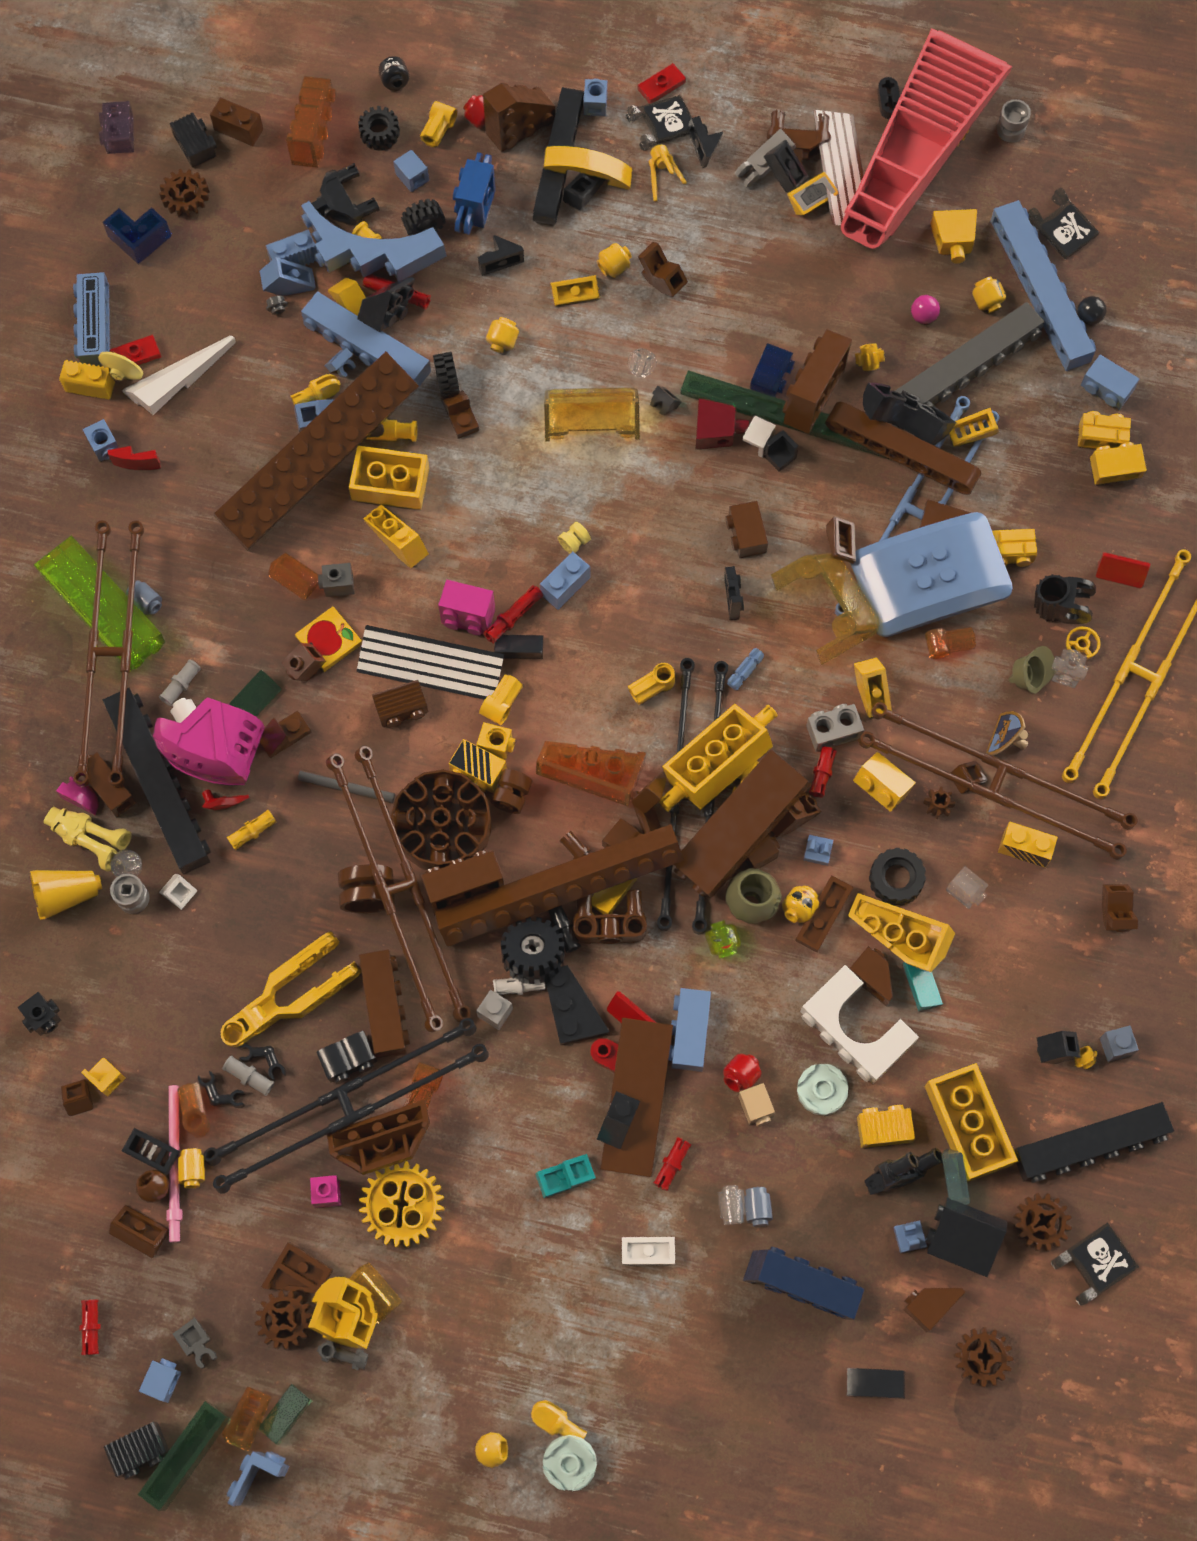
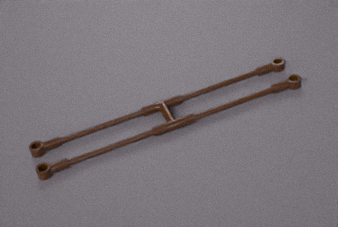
M104 520L98 521L95 524V530L98 534L96 548L98 557L92 627L89 631L86 672L88 674L81 754H79L78 769L73 776L74 782L79 787H86L90 783V777L87 774L89 758L87 748L93 677L96 672L97 656L121 657L120 672L122 676L115 755H113L112 772L108 775V781L116 788L121 787L125 782V778L122 775L123 755L121 754L128 673H130L133 631H131L137 553L140 549V538L144 534V527L139 521H132L128 526L131 533V564L126 627L123 631L122 647H98L99 631L97 629L104 552H106L107 536L111 533V528L108 522ZM101 527H107L104 531H99ZM135 527H140L138 531H133ZM80 776L86 777L84 781L78 782ZM115 776H120L118 782L112 781Z
M879 702L873 706L871 710L873 718L878 720L884 718L898 725H905L981 759L982 762L997 768L990 788H986L891 748V745L876 739L874 734L868 731L862 733L859 738L861 747L865 749L872 747L883 753H890L969 788L971 792L977 793L984 798L1037 818L1093 843V846L1109 852L1113 859H1121L1126 854L1127 849L1124 844H1113L1099 837L1095 838L1014 802V799L1000 794L999 790L1006 773H1009L1104 813V816L1116 820L1126 830L1132 829L1137 824L1138 819L1135 814H1124L1110 807L1105 808L1028 774L1026 770L987 753L983 754L908 721L903 716L888 710L884 703ZM876 708H880L883 713H877ZM867 737L871 742L866 743L863 738ZM1126 818H1129L1132 824H1128ZM1115 848L1120 849L1121 854H1117Z
M363 746L356 750L355 758L358 762L362 763L367 779L371 781L401 860L400 866L405 875V881L389 886L385 882L381 869L377 866L349 792L348 782L342 768L344 759L340 754H333L327 758L326 766L334 772L337 783L342 788L373 870L372 875L387 915H390L422 1000L420 1003L426 1016V1030L431 1033L440 1030L443 1027V1021L435 1014L430 998H427L396 916L397 911L391 895L410 890L414 903L420 910L448 984L449 995L455 1008L453 1017L458 1022L465 1018H470L471 1010L463 1004L458 988H455L425 909V901L415 874L411 868L410 861L406 859L376 780L377 774L371 761L373 756L372 750L367 746Z

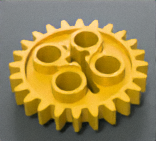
M408 1161L405 1162L403 1168H400L399 1164L394 1165L393 1170H390L389 1167L384 1168V1174L375 1171L377 1179H367L371 1187L362 1188L367 1197L359 1199L361 1203L366 1204V1207L359 1209V1212L368 1215L362 1222L364 1224L371 1223L367 1231L372 1233L377 1230L375 1236L377 1241L384 1236V1244L388 1246L391 1240H394L396 1248H399L401 1241H404L406 1247L409 1248L410 1240L412 1239L419 1245V1236L421 1235L429 1239L427 1230H437L433 1222L442 1221L437 1212L444 1211L445 1209L443 1206L438 1205V1202L445 1200L444 1196L436 1195L442 1189L441 1186H432L436 1181V1177L432 1176L427 1179L428 1169L419 1173V1164L410 1169ZM406 1181L407 1187L404 1199L408 1206L403 1207L402 1226L398 1228L397 1222L400 1209L396 1206V1203L401 1202L402 1183ZM389 1184H395L398 1188L397 1193L390 1197L384 1194L385 1187ZM416 1186L422 1187L424 1192L421 1198L412 1199L410 1197L411 1189ZM385 1210H392L394 1212V1218L389 1223L381 1221V1214ZM414 1212L420 1215L419 1223L414 1226L408 1225L406 1221L407 1216Z

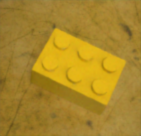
M357 446L349 484L351 499L353 501L421 510L429 472L428 456Z

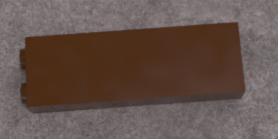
M770 750L681 850L684 861L673 864L676 866L673 871L684 881L687 877L695 883L692 888L702 897L707 894L712 898L811 787V784L773 750Z

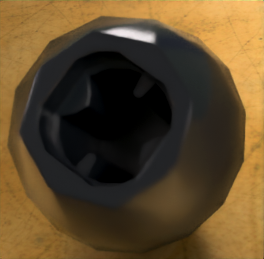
M1095 296L1084 298L1077 307L1079 319L1084 324L1091 326L1100 323L1107 311L1104 301Z

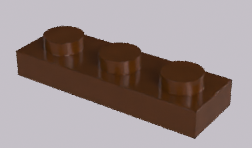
M831 875L818 898V908L810 920L804 923L795 941L818 953L852 892L853 886Z

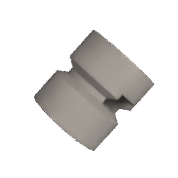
M1017 99L1007 101L1003 105L997 125V134L1002 140L1017 142L1024 137L1031 115L1028 104Z
M129 873L122 874L116 877L111 884V896L124 912L135 914L147 907L150 899L149 892L137 876Z

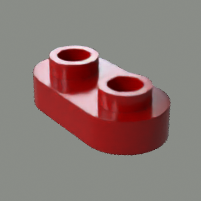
M606 1038L596 1040L590 1050L592 1060L596 1064L615 1072L618 1044ZM601 1047H606L608 1053L601 1055L598 1050Z

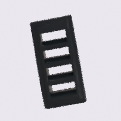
M580 173L564 188L563 201L581 211L606 179L589 175L596 179L593 180L588 177V174Z
M136 1128L133 1129L122 1149V1152L167 1175L180 1153L179 1150ZM143 1138L145 1140L137 1153L135 1149L140 1139ZM150 1142L153 1143L147 1157H144L143 1154ZM159 1146L162 1149L154 1162L151 1159ZM166 1151H169L171 1154L163 1167L160 1163Z

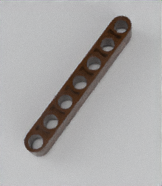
M836 402L825 421V425L833 432L961 494L970 495L981 476V470L975 465L886 422L870 420L865 412L847 403Z

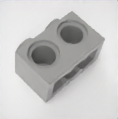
M841 704L834 707L832 711L825 713L824 711H817L810 715L806 724L816 752L821 751V748L824 746L834 747L857 740L864 733L855 704L848 706L847 704ZM848 719L852 724L845 726L841 724L840 720ZM825 726L829 731L821 733L817 730V727Z

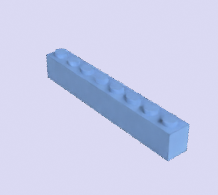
M1019 200L995 208L991 217V223L1035 311L1045 321L1043 327L1065 371L1090 363L1096 351L1095 343L1092 339H1089L1084 322L1076 314V306L1073 301L1069 300L1066 286L1063 282H1060L1057 276V269L1048 258L1046 247L1041 245L1037 229L1031 225L1026 208L1022 207Z

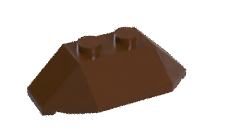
M422 1100L353 1123L335 1133L327 1134L331 1157L362 1175L413 1159L430 1125L426 1101Z

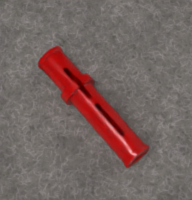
M373 274L363 279V287L376 291L386 285L395 283ZM414 290L408 303L427 309L431 296Z
M532 585L507 611L500 613L497 616V620L483 632L489 642L495 643L507 630L510 631L516 621L543 597L542 591L537 586Z

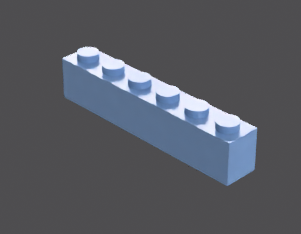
M318 291L301 311L303 323L309 330L318 331L327 341L339 344L342 349L348 348L351 353L358 356L368 366L372 365L387 351L419 386L431 372L428 359L383 331L378 332L357 320V315Z

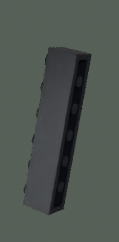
M1160 1102L1018 1147L1014 1152L1018 1159L1016 1163L1023 1182L1031 1179L1032 1183H1037L1047 1179L1046 1174L1055 1172L1056 1176L1070 1172V1167L1077 1164L1084 1168L1095 1164V1159L1104 1156L1105 1160L1120 1156L1119 1151L1124 1149L1134 1152L1145 1148L1143 1143L1153 1141V1144L1156 1145L1168 1141V1135L1173 1133L1174 1129L1164 1103Z

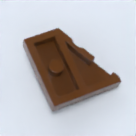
M288 1242L261 1287L264 1289L316 1293L321 1285L329 1279L334 1269L293 1243Z

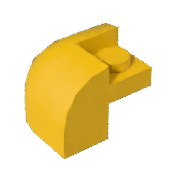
M346 1277L328 1279L317 1290L312 1300L317 1305L308 1328L322 1334L323 1338L340 1345L367 1349L378 1313H375L374 1303L370 1296L372 1293Z

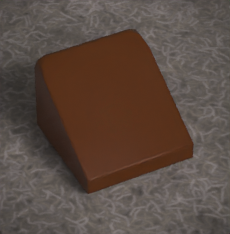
M976 760L958 765L950 773L968 782H975L980 785L988 781ZM954 782L961 794L970 791L969 788Z
M86 1079L61 1086L63 1106L69 1116L93 1109Z

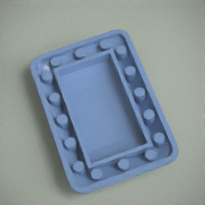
M978 512L927 525L856 550V562L854 564L850 563L873 629L882 637L899 634L1005 600L1011 595L1013 589L988 519L985 515Z

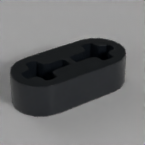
M885 77L879 82L877 94L881 115L886 119H890L894 110H890L887 107L888 102H891V107L895 109L900 93L897 81L894 78ZM886 86L891 90L890 94H887Z

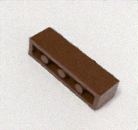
M389 949L359 954L374 1054L376 1058L407 1053L406 1045H410L408 1029L403 1030L402 1020H406L404 1005H399L398 996L402 995L400 980L395 981L394 971H398L396 956L391 957Z

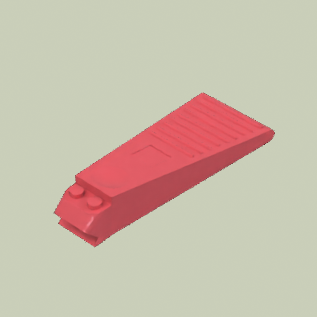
M931 29L862 181L844 212L845 216L841 223V231L846 237L874 249L885 243L894 234L1006 79L1012 66L940 30Z

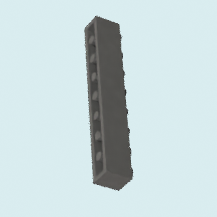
M1026 302L895 391L900 394L903 390L920 398V404L927 405L930 408L940 401L945 402L954 391L964 389L973 378L982 377L988 371V368L1001 364L1007 355L1020 351L1029 340L1031 342L1035 341L1042 334L1041 330L1045 321Z

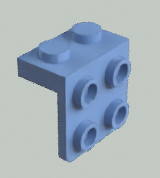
M268 1451L266 1454L262 1452H252L251 1456L247 1454L240 1466V1470L243 1472L238 1482L234 1480L228 1490L227 1496L230 1497L228 1504L231 1506H240L259 1468L277 1477L285 1476L290 1467L284 1464L286 1458Z

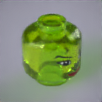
M725 920L710 924L712 929L705 933L710 953L714 956L718 955L719 959L738 953L737 949L741 946V940L734 924L726 925Z

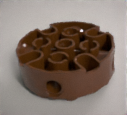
M444 769L424 772L415 777L396 796L391 813V819L406 858L424 870L433 867L443 868L449 866V863L456 859L462 858L467 860L473 858L475 853L486 848L492 830L488 799L479 786L462 773ZM441 819H445L443 824H438Z

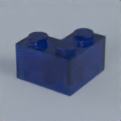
M152 207L135 222L120 208L102 222L108 237L137 264L141 263L172 236L167 221Z

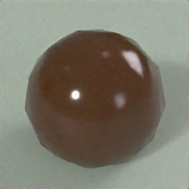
M159 1170L145 1171L136 1183L137 1194L147 1203L161 1201L169 1190V1180Z

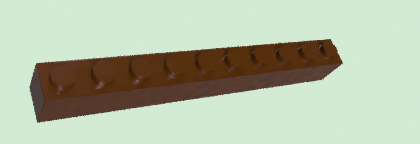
M670 824L437 909L435 914L438 928L446 946L449 947L684 861V857L673 827Z

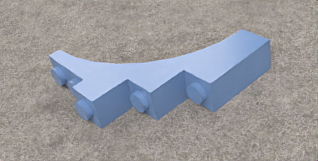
M310 201L301 205L304 213L301 218L306 227H311L314 231L312 235L316 241L315 247L317 250L315 258L321 267H326L329 273L351 262L354 270H360L363 277L385 266L390 276L395 275L397 280L400 281L446 257L444 244L433 227L421 233L397 239L365 238L348 233L332 225L317 212Z

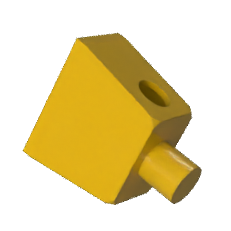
M977 209L933 211L930 224L938 251L941 255L951 254L952 263L964 262L965 254L972 252L975 241Z

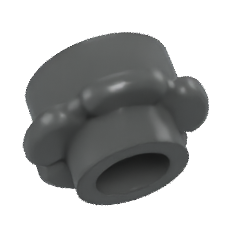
M282 295L266 300V310L274 315L283 313L288 305V302L285 301Z

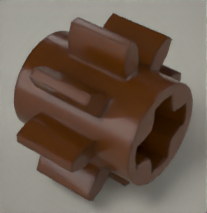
M942 786L936 792L930 789L928 792L930 798H925L923 804L928 805L926 813L936 815V819L942 814L948 817L951 813L949 808H953L956 803L950 801L952 792L947 793L943 791ZM935 801H937V802L942 801L944 804H941V803H940V804L937 805V804H935Z

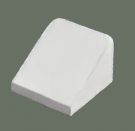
M174 874L159 893L182 910L198 890L180 875Z

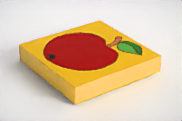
M333 606L295 634L300 643L313 644L326 660L321 667L324 672L362 645V640Z

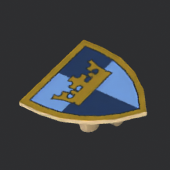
M1009 711L1000 714L986 751L987 754L994 756L1002 752L1010 744L1022 750L1026 749L1028 741L1024 739L1028 737V733L1024 730L1025 722L1019 713Z

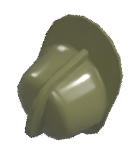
M1040 646L1029 655L1017 659L1013 664V674L1009 677V682L1015 683L1018 688L1028 690L1030 693L1036 694L1052 679L1055 671V660L1052 651L1046 646Z

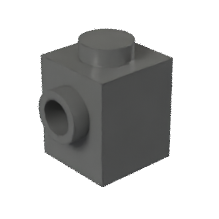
M351 563L322 565V574L318 575L319 588L324 589L326 597L355 594Z

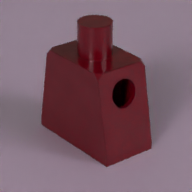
M699 399L695 449L732 446L734 433L745 434L749 427V420L735 419L736 407L733 405Z

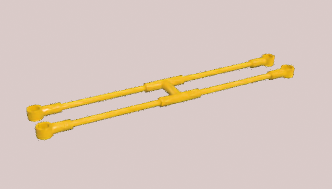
M1180 550L1175 556V564L1169 574V579L1136 643L1132 645L1114 679L1115 683L1079 752H1076L1069 767L1062 773V779L1066 783H1073L1077 779L1078 769L1085 758L1084 754L1118 688L1123 684L1129 671L1150 681L1151 684L1145 694V700L1110 768H1107L1100 783L1093 789V795L1097 799H1104L1110 791L1109 786L1116 774L1115 770L1151 700H1154L1172 665L1171 661L1197 612L1196 599L1166 659L1162 661L1157 673L1134 663L1141 650L1140 646L1174 581L1178 579L1183 567L1191 560V554L1187 550ZM1180 556L1186 557V560L1180 559ZM1066 772H1072L1074 777L1069 778ZM1097 788H1103L1105 794L1099 793Z

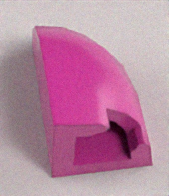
M73 777L69 778L70 782L68 784L61 783L56 792L63 800L96 815L98 797L94 789L89 785L86 787L77 786Z

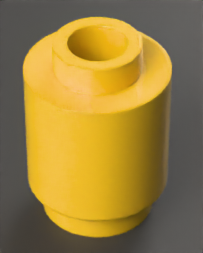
M192 1148L180 1151V1157H178L179 1184H184V1188H198L200 1183L205 1182L204 1156L201 1155V1149Z

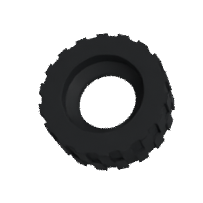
M905 848L887 849L884 853H880L872 864L869 876L871 890L875 892V896L879 897L882 902H887L894 906L905 905L907 902H912L915 897L917 898L923 889L926 881V869L923 867L922 860L914 852L911 853ZM900 865L906 868L910 875L909 883L903 888L891 887L885 879V873L889 867Z

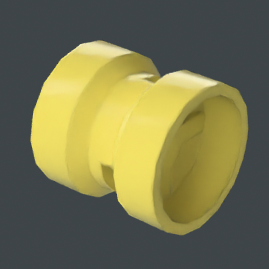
M578 522L573 523L568 532H563L558 536L559 543L569 554L572 552L576 553L580 545H585L591 540L587 530Z

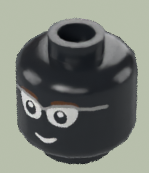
M392 56L380 63L379 75L384 87L394 91L402 89L407 85L409 72L403 59Z

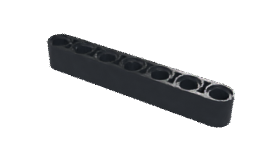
M561 88L548 147H574L584 103L583 90ZM547 169L542 170L533 210V221L556 225L568 169L565 174Z

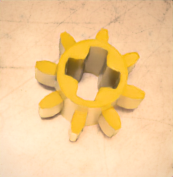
M877 344L860 346V353H855L856 364L862 366L863 371L879 369L880 362L885 361L884 350L878 349Z

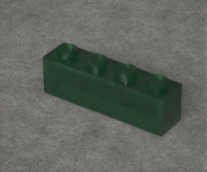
M204 1401L138 1495L158 1511H166L229 1423L231 1417L211 1402Z

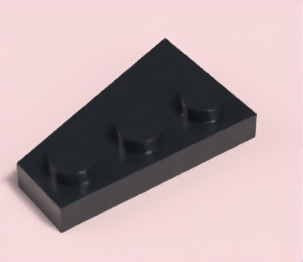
M568 965L561 966L559 973L554 971L555 977L552 979L548 976L545 977L560 1046L610 1034L607 1026Z

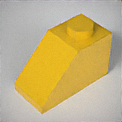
M878 658L854 663L857 687L867 716L869 718L873 717L871 710L879 702L884 703L887 709L892 711L886 669ZM876 708L877 713H883L880 708Z

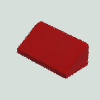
M1104 552L1098 562L1096 577L1142 588L1151 564Z
M620 991L615 993L607 1007V1012L621 1024L622 1018L655 1022Z

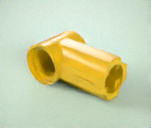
M435 101L429 113V120L420 135L421 140L427 146H438L448 127H453L458 110Z
M660 663L655 666L652 672L629 685L628 690L635 702L641 705L658 693L673 688L675 684L674 669L670 664ZM668 674L670 678L662 681L658 679V676Z
M504 675L493 694L488 695L482 703L479 714L501 726L507 719L511 705L523 688V684L511 675Z

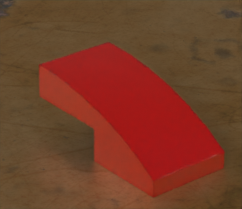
M131 446L107 450L108 456L115 466L132 470L161 469L156 450L135 454Z

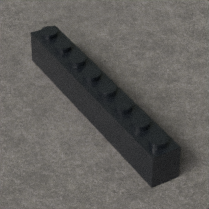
M127 688L122 744L175 861L184 875L210 863L208 854L212 852L206 840L201 841L198 833L201 832V828L196 818L191 820L188 814L192 809L187 798H181L178 792L182 790V787L177 777H171L169 770L172 769V765L166 757H162L157 749L150 728L154 726L148 714L143 715L140 708L144 707L139 694L134 695L131 689ZM120 692L102 699L116 731Z

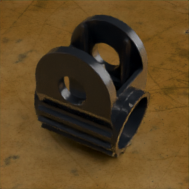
M1053 574L1045 576L1043 580L1040 579L1039 585H1036L1034 600L1036 614H1039L1040 618L1045 619V621H1060L1068 624L1088 623L1092 620V611L1088 606L1074 604L1075 598L1090 599L1096 593V585L1087 579L1078 577H1062ZM1055 595L1061 599L1058 601H1048L1043 597Z

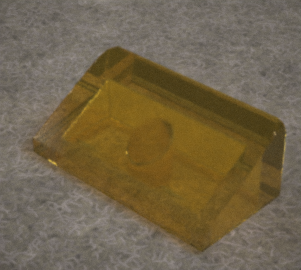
M369 1262L360 1266L349 1278L372 1293L370 1296L374 1303L375 1313H378L377 1323H380L402 1303L400 1297Z

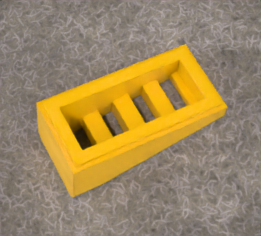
M991 408L955 421L956 425L949 433L953 446L956 447L999 434V429ZM986 420L989 427L984 428L982 421ZM974 423H978L979 431H975ZM966 425L969 426V429L971 431V434L969 435L966 434L964 426ZM956 428L960 429L962 434L961 438L957 437V434L955 432Z

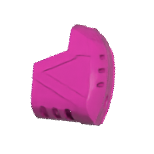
M207 697L181 723L157 718L153 739L157 749L167 758L170 764L185 774L211 783L245 785L265 726L260 719L251 713Z

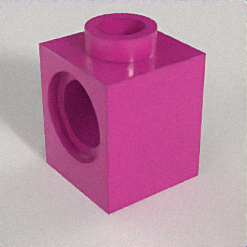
M337 1175L310 1178L311 1203L315 1208L341 1206L340 1179Z

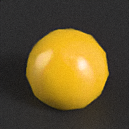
M490 1432L482 1435L475 1446L476 1458L485 1467L495 1468L502 1465L508 1457L506 1439L499 1433Z

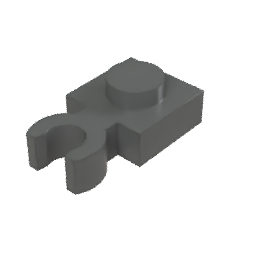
M193 1318L173 1333V1336L187 1356L193 1353L196 1354L195 1362L198 1367L202 1369L206 1367L202 1362V1357L205 1354H209L213 1360L217 1359L216 1353L212 1349L206 1348L205 1344L211 1341V1339L196 1318Z

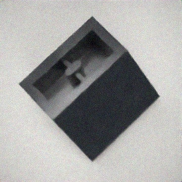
M409 277L386 285L364 298L357 320L378 332L392 327L399 320H403L408 313V301L414 293L413 285L415 278Z

